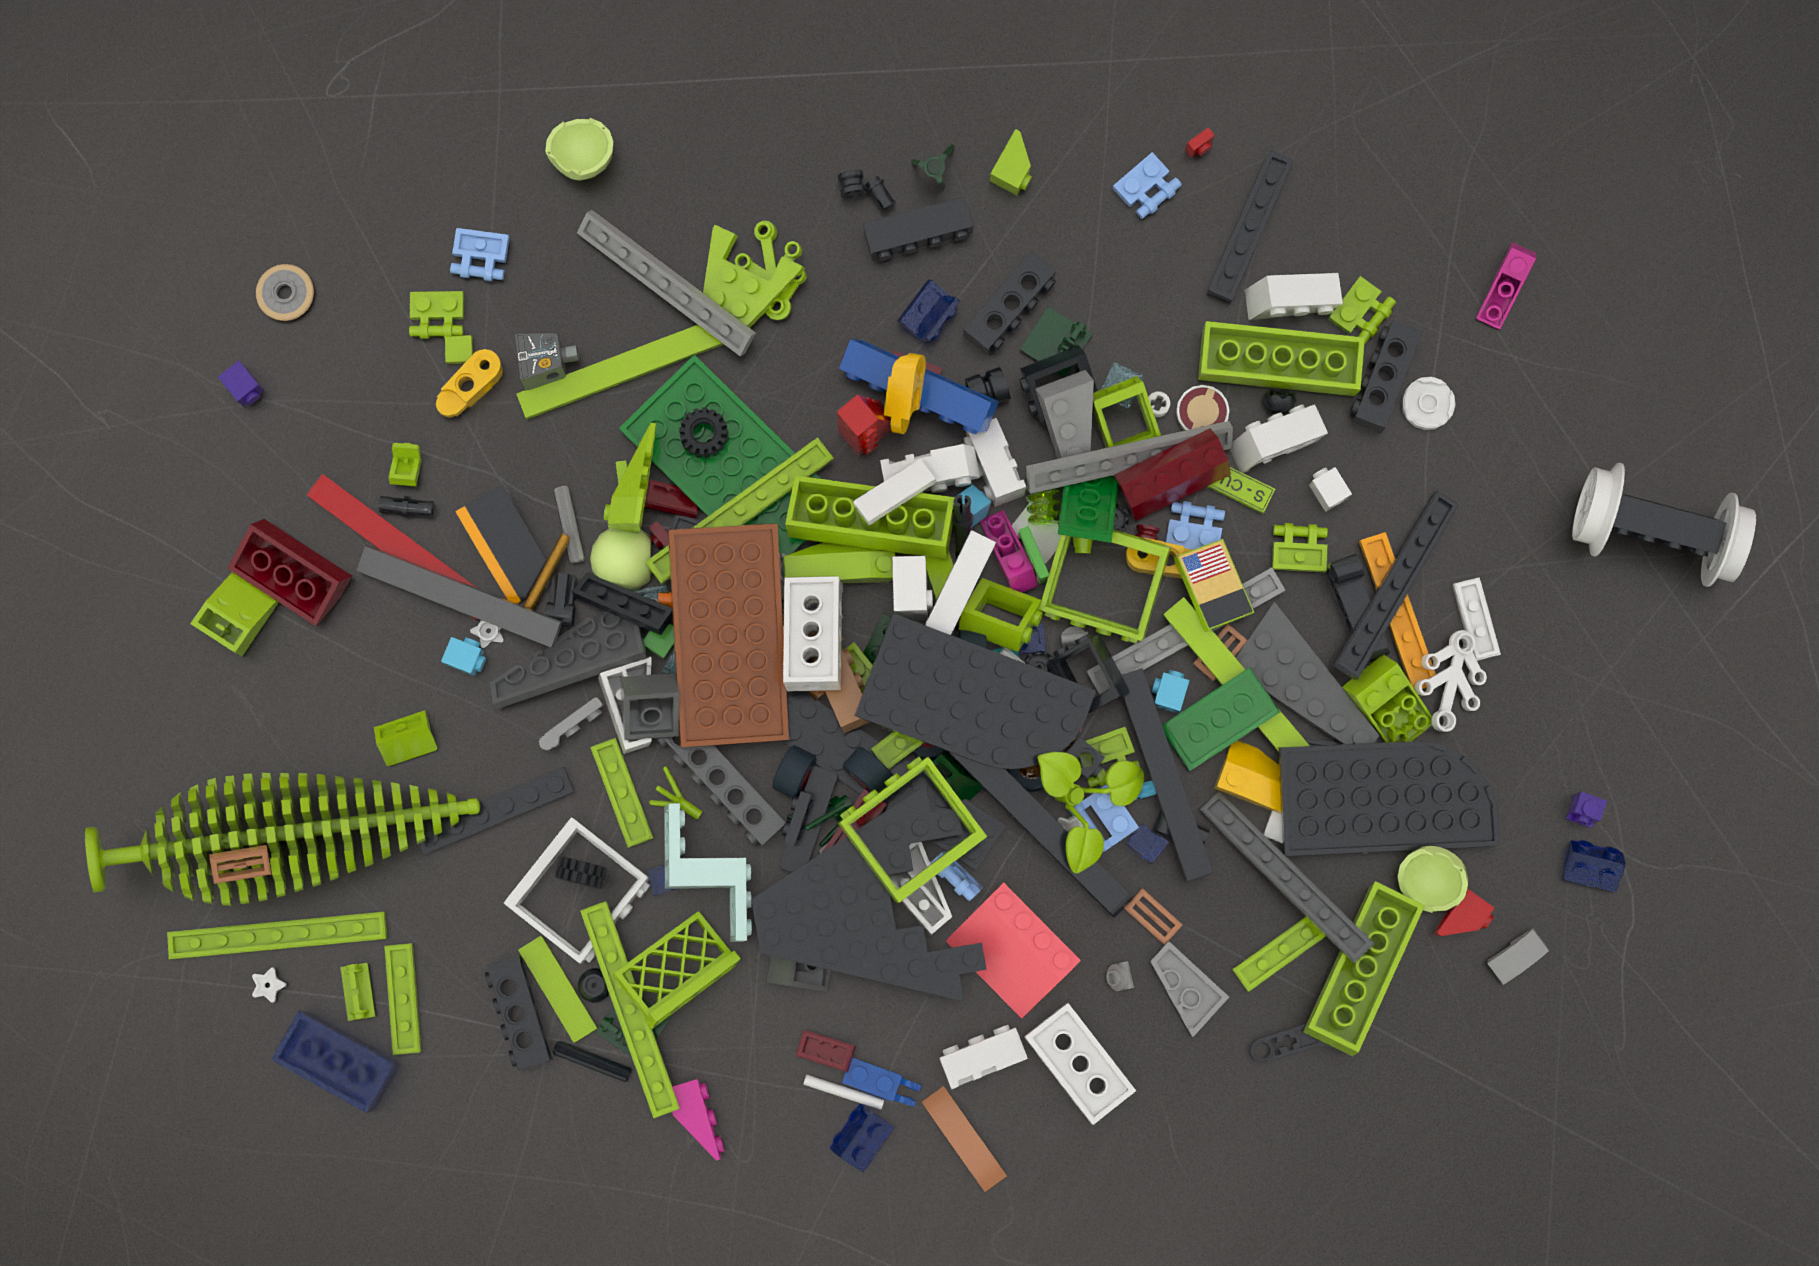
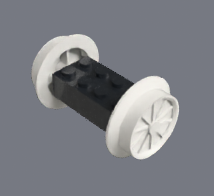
M1617 463L1610 471L1596 467L1591 470L1578 501L1572 530L1574 540L1589 544L1591 556L1596 557L1600 554L1611 530L1627 536L1632 531L1635 532L1634 536L1639 537V539L1655 543L1656 539L1659 538L1661 539L1660 543L1682 550L1683 545H1685L1688 551L1702 555L1701 581L1706 587H1710L1717 579L1734 582L1738 578L1751 549L1755 532L1756 514L1753 509L1739 506L1737 494L1729 493L1722 501L1715 518L1623 494L1625 476L1623 463Z

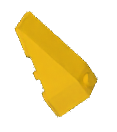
M1238 740L1232 743L1228 748L1214 789L1265 809L1281 813L1279 765L1257 747Z

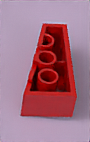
M856 395L837 411L839 434L858 457L864 453L866 456L871 454L879 446L877 442L891 432V417L884 415L885 406L880 400H871L869 397L865 398V396Z

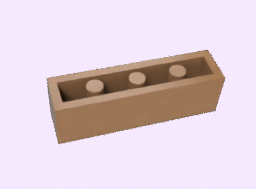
M811 631L807 636L814 637L818 634V631ZM841 647V690H825L844 734L870 722L854 716L862 696L860 689L864 687L859 673L853 674L849 666L854 664L849 650H842ZM811 657L812 663L816 662L818 657Z

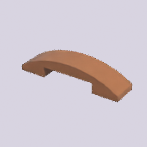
M944 1086L922 1101V1104L984 1192L1007 1177Z

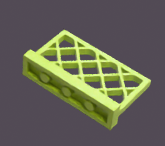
M698 911L617 970L613 976L646 1017L645 1022L653 1029L736 967L741 958L735 951L731 952ZM695 921L703 928V938L688 936L689 926ZM671 939L683 940L682 953L667 951L668 941ZM687 941L702 943L701 956L686 954ZM706 944L716 945L722 954L716 959L705 957ZM663 945V951L657 950ZM650 954L662 956L661 969L645 967L647 956ZM666 957L681 959L680 972L665 970ZM685 959L699 961V972L696 974L684 973ZM642 961V966H637ZM628 970L641 971L639 985L628 983L623 974ZM645 972L660 974L658 987L643 985ZM664 975L679 977L678 987L674 990L662 988ZM683 978H688L687 981H685L684 983H682V982H683ZM642 992L658 993L657 1003L648 1008L642 1001ZM662 994H668L661 999Z

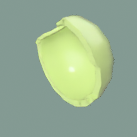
M592 118L575 119L566 123L563 121L550 133L547 138L545 151L551 163L561 173L571 179L581 181L591 179L606 169L612 159L613 139L610 131L601 122Z
M611 528L601 533L592 546L590 556L594 575L633 591L649 583L651 580V570L645 562L651 558L652 541L649 538L650 535L641 530V533Z
M1423 846L1411 852L1401 863L1398 882L1403 895L1425 905L1424 911L1433 913V911H1446L1460 904L1466 895L1468 875L1463 862L1452 852L1441 847Z

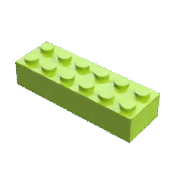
M1206 321L1202 329L1198 380L1356 396L1361 389L1365 338Z
M795 475L785 523L788 537L947 559L953 527L952 519L955 513V497L919 493L868 525L855 508L853 501L875 488V486Z
M1376 881L1369 887L1353 923L1374 942V946L1355 964L1340 950L1304 1028V1033L1352 1057L1359 1053L1425 905Z

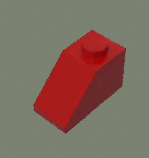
M1467 889L1464 899L1458 906L1456 905L1448 910L1432 934L1438 937L1477 931L1481 927L1485 929L1494 917L1491 915L1494 907Z

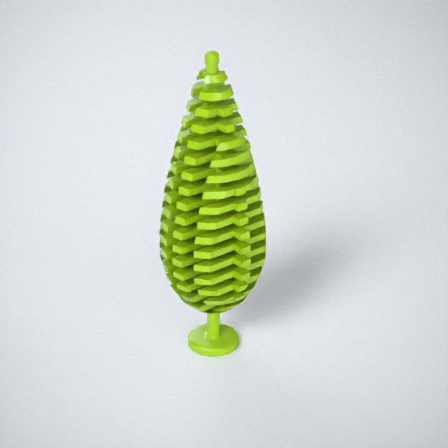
M251 773L243 774L244 780H242L243 794L247 804H244L245 819L249 826V829L244 831L240 822V817H242L240 800L236 792L235 777L232 775L225 776L226 783H224V795L229 806L225 807L226 818L231 832L226 834L222 825L224 814L222 802L218 795L217 780L213 778L207 780L208 786H206V799L210 806V809L207 810L208 824L213 835L208 836L204 828L203 821H206L197 784L188 791V802L192 809V813L189 814L190 828L195 838L190 839L186 830L185 822H187L185 807L182 795L178 793L171 799V808L174 812V818H171L172 832L177 841H171L167 831L166 821L168 820L164 806L155 813V838L158 843H151L149 830L146 828L141 845L104 850L99 830L96 827H87L85 829V846L89 877L94 893L102 892L106 889L107 883L106 866L143 861L152 876H154L153 860L158 859L159 866L162 869L164 887L175 892L172 877H175V871L171 856H176L180 866L179 880L182 893L185 898L194 901L195 887L191 877H194V868L189 854L193 853L198 862L199 869L196 870L199 888L202 892V900L204 903L213 904L214 887L210 881L212 869L207 851H212L215 854L226 852L225 849L228 848L233 851L244 849L248 845L252 848L268 843L272 856L270 858L272 876L275 881L278 898L286 895V877L282 867L284 865V857L279 841L286 840L290 851V856L288 857L294 890L298 892L303 890L304 877L300 864L302 862L301 849L298 838H305L312 885L315 887L321 885L322 882L318 861L320 859L319 849L315 836L323 835L326 845L328 871L332 881L339 878L336 842L333 833L342 832L347 871L351 873L356 871L351 830L360 829L365 867L374 864L369 828L378 827L382 858L386 859L391 856L387 825L396 824L400 852L408 849L405 829L406 822H414L417 844L425 841L423 820L432 819L434 836L442 833L440 818L450 816L452 827L459 822L458 815L478 814L480 812V803L477 798L456 802L455 795L447 793L448 803L438 804L437 790L428 788L430 806L421 807L418 787L409 785L412 808L403 809L400 785L391 782L395 811L385 812L381 781L372 780L377 813L368 814L363 779L354 778L359 816L350 817L344 777L335 776L338 809L341 818L332 819L326 775L317 774V787L320 796L318 798L322 820L315 821L312 812L313 804L307 773H298V786L301 793L300 805L304 823L297 824L294 814L295 804L289 773H280V790L283 796V800H281L282 812L286 825L280 826L276 817L277 805L271 774L262 773L261 790L265 799L263 811L268 826L262 828L258 819L260 811ZM264 864L252 865V868L264 867ZM246 866L245 868H239V869H235V868H234L233 870H234V871L246 870V869H249V866ZM231 869L218 871V874L231 872ZM266 875L254 877L257 884L259 902L268 900L267 892H269ZM249 879L235 880L239 889L240 903H250L249 895H251ZM231 882L217 883L220 889L222 905L231 906V898H233Z

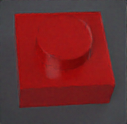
M1208 127L1187 142L1185 151L1191 158L1196 154L1202 156L1212 148L1211 144L1215 135Z

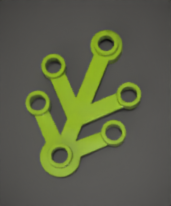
M761 221L755 226L754 234L761 241L766 270L752 262L751 257L745 253L736 256L735 265L770 281L777 267L772 243L777 237V229L771 222ZM763 227L768 228V231L765 235H761L760 233ZM788 242L785 246L786 254L784 257L794 262L796 258L801 256L802 247L797 242ZM797 246V252L790 254V248ZM743 258H747L745 266L740 265V261ZM805 270L800 279H794L789 284L788 289L784 293L781 292L771 303L772 305L766 311V314L771 319L783 320L790 314V299L798 286L805 282L807 278ZM780 302L781 308L778 311H774V305Z

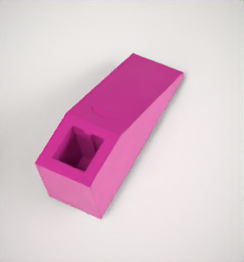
M1513 242L1511 243L1476 319L1501 329L1536 260L1535 252Z
M1004 510L981 520L980 524L986 538L996 542L992 551L1008 587L1021 593L1037 587L1033 567Z
M696 1079L673 1086L680 1109L672 1111L673 1116L715 1160L721 1159V1153L725 1152L721 1136L716 1137L713 1126L717 1125L713 1109L708 1110L705 1101L709 1099L706 1083L701 1084L700 1080Z

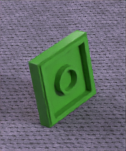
M1026 526L1019 530L1017 537L1033 567L1037 585L1039 586L1047 582L1049 572L1029 526Z

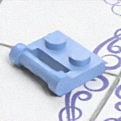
M1106 784V785L1103 786L1102 788L1105 789V788H1109V787H1108L1107 784ZM1093 793L1074 806L1088 822L1089 829H1097L1085 812V809L1091 805L1112 835L1106 841L1103 838V852L1139 828L1125 806H1116L1111 803L1110 793Z

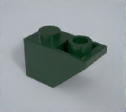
M946 750L933 761L935 767L961 801L964 799L970 801L983 788Z

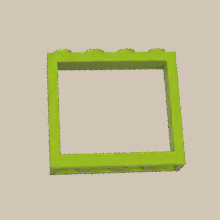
M1113 529L1112 543L1159 556L1138 628L1052 603L1071 540V536L1060 535L1039 610L1045 612L1044 616L1054 620H1060V617L1070 619V624L1077 627L1085 628L1086 625L1096 627V632L1103 635L1111 636L1113 632L1122 635L1121 639L1127 642L1130 641L1137 644V640L1143 641L1172 546Z
M920 757L916 758L906 766L909 770L901 777L898 773L884 782L887 786L880 793L876 789L862 798L865 804L857 810L854 806L850 807L840 815L843 820L838 823L896 903H900L987 837L929 757L923 761ZM924 770L971 834L897 889L851 824Z

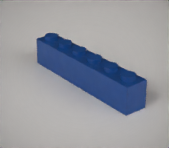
M850 339L839 369L847 372L846 377L859 382L863 379L870 382V388L884 392V389L887 390L888 377L892 374L894 362L899 356L861 339ZM925 369L919 410L926 413L934 411L940 414L939 419L954 424V421L963 425V430L972 434L988 431L999 401Z

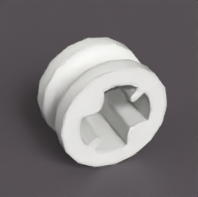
M1154 392L1148 397L1150 404L1155 402L1156 398L1162 399L1161 404L1165 403V407H1161L1159 411L1154 410V405L1151 406L1155 417H1162L1168 412L1170 399L1165 393Z

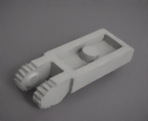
M593 698L545 733L542 738H539L540 741L538 742L542 750L545 749L546 751L558 746L561 736L565 734L568 738L581 729L578 724L586 718L590 722L602 713L600 708L604 706L600 698Z

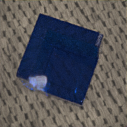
M1141 824L1125 845L1148 864H1152L1169 842L1161 835L1157 836L1144 824Z

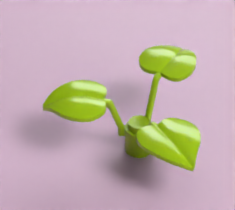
M1064 752L1044 753L1038 756V761L1041 769V781L1045 791L1057 801L1065 803V808L1070 810L1083 825V827H1073L1066 839V855L1070 869L1073 873H1080L1100 858L1104 848V840L1099 830L1089 829L1088 822L1074 806L1082 802L1084 793H1110V800L1113 805L1126 806L1132 803L1140 794L1144 783V772L1142 768L1130 761H1118L1109 768L1106 774V784L1109 788H1085L1073 783L1081 775V766L1076 757Z

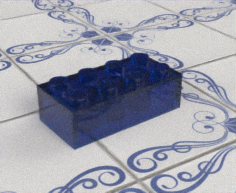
M306 1011L297 1012L271 1058L275 1063L365 1113L373 1111L399 1065L398 1062Z

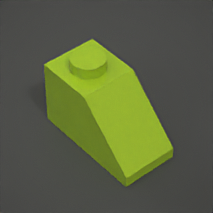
M1015 129L990 173V182L1015 195H1018L1021 189L1026 190L1032 179V176L1029 175L1031 165L1021 133L1017 129Z

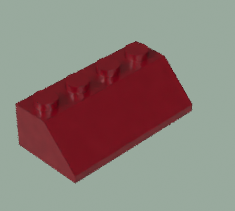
M1209 428L1114 476L1133 519L1137 521L1231 475L1229 461L1221 442L1212 429Z
M266 519L250 524L227 568L314 626H317L341 598L352 575Z

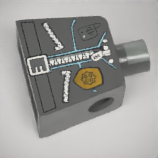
M556 333L515 334L520 380L526 391L564 379L566 377L565 363L579 361L577 345L563 347L559 335Z

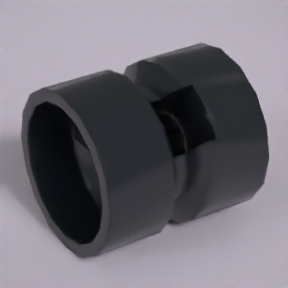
M1001 367L986 371L983 377L977 374L965 378L966 387L999 401V403L1011 399Z

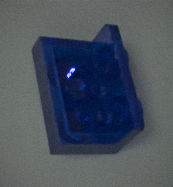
M928 279L897 322L918 340L929 342L940 334V327L944 321L950 319L957 310L956 305L960 300L957 297L950 296L933 280Z
M1571 840L1569 844L1570 854L1563 872V880L1617 892L1626 867L1623 852L1614 847L1603 848L1594 846L1591 842L1580 840L1579 842Z
M859 1104L849 1115L843 1129L834 1137L830 1150L864 1173L895 1127L864 1105Z

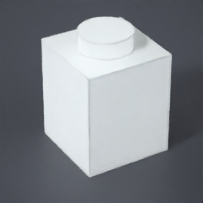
M1336 467L1329 471L1327 468L1318 471L1313 475L1314 480L1309 484L1325 512L1344 502L1352 495Z

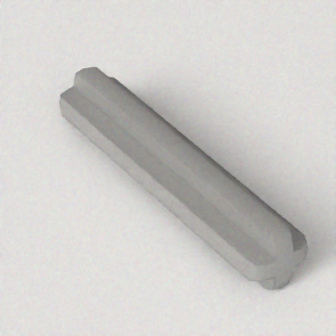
M559 486L554 489L563 532L571 537L567 545L569 559L573 564L580 563L585 558L570 491L567 486Z

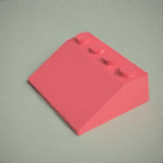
M1005 883L946 940L952 948L982 943L987 970L977 971L976 973L1021 1019L1081 961Z

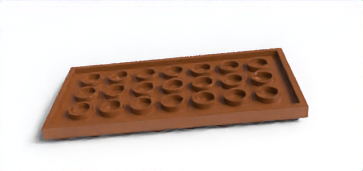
M777 523L668 529L675 666L679 690L680 747L789 740L787 693L783 683L784 637Z

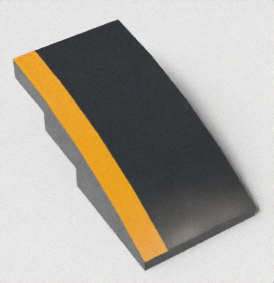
M501 485L455 512L507 600L519 604L528 598L547 559L504 486ZM552 575L545 588L551 586Z

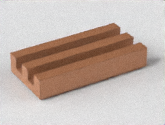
M1227 624L1217 637L1221 640L1227 632L1232 634L1224 644L1227 648L1235 639L1240 641L1231 652L1235 657L1248 640ZM1198 657L1192 665L1201 670L1213 682L1216 679L1215 676L1201 663L1202 661Z
M267 845L209 854L214 884L271 875ZM264 864V867L218 874V871Z
M1143 888L1124 908L1163 945L1183 925ZM1141 897H1144L1165 916L1174 927L1170 929L1140 901ZM1136 905L1137 907H1139L1158 926H1160L1167 933V935L1164 937L1161 933H1159L1150 923H1148L1140 914H1138L1133 909V906Z

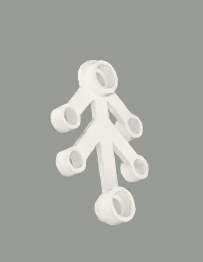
M1465 630L1454 632L1449 639L1448 646L1435 654L1424 655L1421 660L1423 668L1434 670L1439 667L1440 662L1453 656L1451 665L1433 677L1418 680L1415 684L1417 694L1425 696L1430 695L1433 689L1446 682L1439 711L1435 712L1432 716V725L1434 729L1440 732L1451 731L1456 725V717L1451 712L1456 688L1458 687L1463 697L1461 701L1463 709L1475 711L1480 706V699L1474 695L1468 681L1472 685H1482L1487 679L1485 671L1480 668L1473 654L1476 646L1475 638ZM1460 639H1461L1462 642H1463V647H1462V648L1459 647V640H1460ZM1430 657L1433 659L1432 666L1428 663ZM1463 661H1465L1470 670L1468 681L1462 671ZM1476 673H1478L1480 676L1478 682L1475 680ZM1423 683H1425L1427 686V690L1425 692H1423L1422 690ZM1470 698L1473 700L1472 707L1468 704ZM1440 716L1444 720L1442 726L1439 723Z

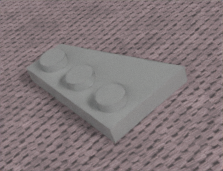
M1169 941L1150 961L1191 1037H1194L1225 1003L1229 996Z

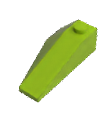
M650 423L612 496L611 505H605L604 520L608 521V528L641 533L656 435V423Z
M823 542L783 556L784 583L785 578L839 577L841 583H887L893 580V557H895V552Z

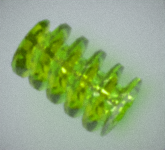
M1044 490L1032 493L1026 497V501L1032 504L1027 507V512L1034 514L1028 517V523L1033 525L1059 523V521L1054 520V517L1060 515V511L1054 510L1053 506L1060 504V501L1052 499V496L1060 493L1059 490Z

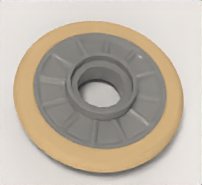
M281 264L268 269L261 276L256 287V299L259 307L267 316L275 320L289 321L296 319L308 310L313 301L314 288L310 277L304 270L294 265ZM283 286H289L292 289V294L287 299L278 297V291Z

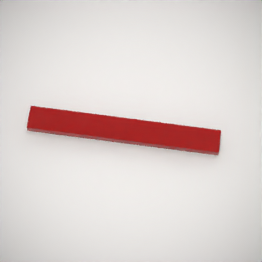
M322 474L307 493L309 498L381 551L475 587Z

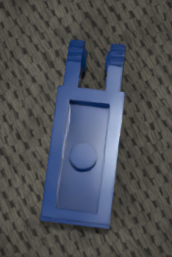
M852 1058L848 1073L845 1072L842 1081L843 1084L912 1107L915 1106L916 1101L910 1097L896 1094L898 1086L902 1084L914 1091H920L922 1087L918 1083L902 1078V1075L856 1058Z

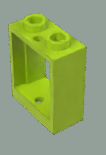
M1134 376L1093 393L1092 411L1105 448L1161 436L1144 383L1139 377ZM1136 395L1147 430L1113 443L1102 408Z
M982 578L961 613L959 630L984 634L987 637V641L1019 652L1023 643L1028 644L1030 641L1033 626L1038 627L1043 615V612L1039 611L1041 600ZM988 603L1020 615L1023 619L1019 626H1015L981 612Z

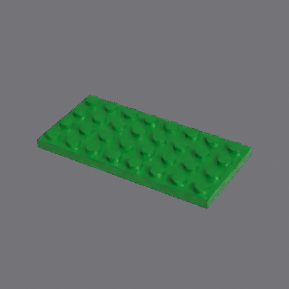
M695 355L619 427V430L638 448L650 423H656V435L651 462L681 489L707 517L795 454ZM702 407H707L708 410L714 409L717 414L720 413L728 429V441L724 445L725 448L722 451H718V455L714 456L713 454L710 455V458L706 459L704 456L697 458L696 455L689 454L682 445L679 433L681 421L686 418V414L688 412L691 414L694 412L693 409L696 408L702 410ZM706 423L699 424L694 429V438L702 443L710 441L714 436L713 427ZM816 473L810 477L821 479ZM792 491L745 524L777 523L779 554H792L807 541L805 539L790 538L787 535L785 523Z

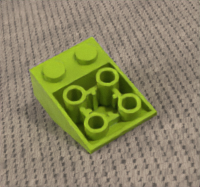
M232 572L205 601L190 624L231 651L243 656L279 602Z
M1385 655L1367 666L1357 680L1351 679L1342 686L1343 690L1379 734L1382 742L1413 741L1432 726L1431 714L1398 663Z

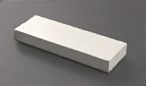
M919 459L853 501V504L866 523L870 525L935 484L936 478L923 461Z
M1480 577L1453 584L1452 587L1464 630L1468 631L1475 638L1476 646L1473 654L1476 660L1479 661L1501 655Z

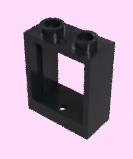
M1079 345L1020 368L1023 378H1020L1019 382L1024 394L1028 393L1030 401L1027 402L1029 412L1032 417L1036 416L1042 424L1046 421L1034 380L1072 365L1075 366L1077 373L1086 370L1094 380L1086 353ZM1095 381L1093 384V393L1098 391Z
M1089 634L1075 640L1077 646L1069 649L1067 645L1053 652L1055 658L1047 661L1054 675L1077 683L1066 660L1091 648L1111 689L1093 698L1088 714L1130 692L1100 634L1092 638Z

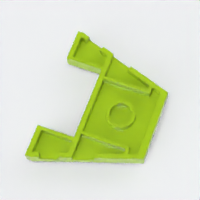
M714 225L703 293L750 328L769 309L777 296L788 289L789 284L796 276H800L804 272L805 267L782 256L771 280L768 281L726 261L738 236Z

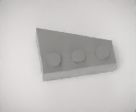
M1086 370L1036 388L1057 459L1091 451L1094 380Z

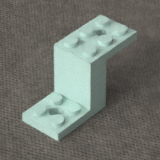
M680 803L668 804L664 807L665 889L730 888V942L747 941V936L751 935L752 930L751 919H747L746 909L751 908V892H746V882L751 880V865L746 864V858H680V855L685 854V838L680 837V828L685 825V811L680 810Z

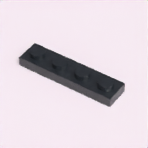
M588 572L572 591L576 599L659 635H662L673 620L672 608Z

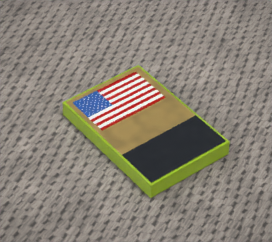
M1223 539L1180 554L1174 558L1205 632L1254 613Z

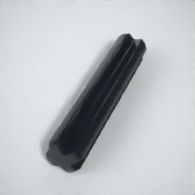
M557 1041L553 1049V1054L620 1081L626 1082L630 1077L631 1068L562 1041Z

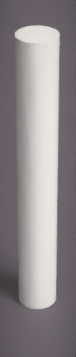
M806 1075L803 1084L879 1110L882 1109L884 1099L811 1075Z

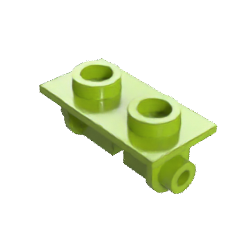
M368 963L340 967L348 1021L376 1017Z

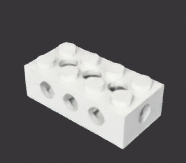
M839 577L785 578L783 683L787 691L841 690L842 585ZM812 605H818V606H819V607H818L816 610H814V611H809V610H808V608H809L810 606H812ZM811 631H818V634L814 637L807 636ZM818 657L816 662L807 663L809 658Z
M1069 1003L1063 1005L1024 1036L1092 1125L1136 1092ZM1060 1034H1066L1070 1039L1069 1046L1064 1050H1060L1055 1043L1057 1036ZM1077 1056H1083L1087 1061L1086 1068L1080 1072L1076 1071L1072 1065L1074 1058ZM1094 1078H1100L1103 1081L1104 1086L1099 1093H1093L1090 1090L1089 1084Z

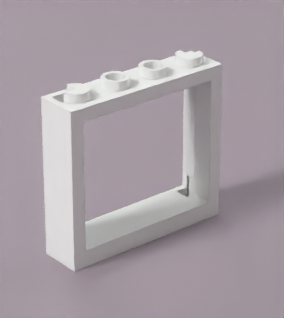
M571 817L505 900L504 904L578 963L583 964L585 961L590 963L596 956L591 940L580 952L524 908L521 903L577 832L638 879L612 911L611 915L614 923L619 918L623 920L633 908L630 905L636 896L641 898L650 887L647 883L650 878Z

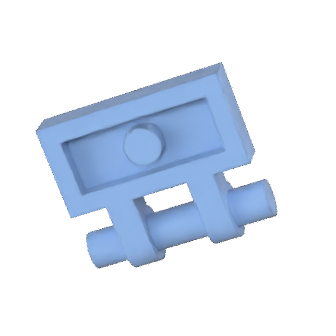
M1152 152L1114 184L1112 189L1129 207L1138 201L1142 206L1136 210V213L1143 219L1149 213L1153 214L1158 210L1157 206L1166 198L1170 199L1176 194L1175 191L1182 184L1176 177L1169 183L1163 180L1170 171ZM1156 186L1159 192L1152 198H1149L1146 193Z
M456 228L452 254L462 257L461 264L451 263L450 273L460 274V277L463 278L475 276L483 277L486 281H493V279L503 280L505 271L495 269V262L506 263L510 240L509 235ZM472 259L486 260L485 267L472 266Z
M1187 501L1172 503L1171 512L1180 513V521L1169 520L1165 542L1194 550L1221 540L1222 528L1212 527L1213 519L1223 521L1225 516L1224 510L1215 509V506L1211 505L1206 507L1195 506ZM1189 515L1203 517V525L1189 523Z
M944 850L943 852H941L931 863H933L947 851ZM954 861L938 873L941 878L945 877L955 887L954 891L959 896L962 894L969 902L984 888L957 861Z

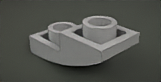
M1534 928L1511 941L1509 947L1488 959L1487 964L1504 985L1537 962L1549 949Z

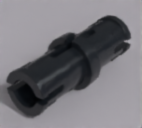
M380 496L379 513L399 514L405 518L409 516L433 518L434 501L415 500L409 496H404V498Z

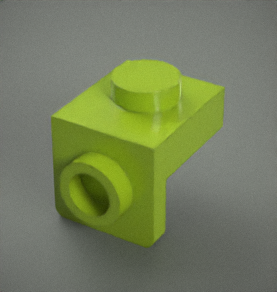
M393 443V460L389 473V483L416 486L421 466L419 445Z

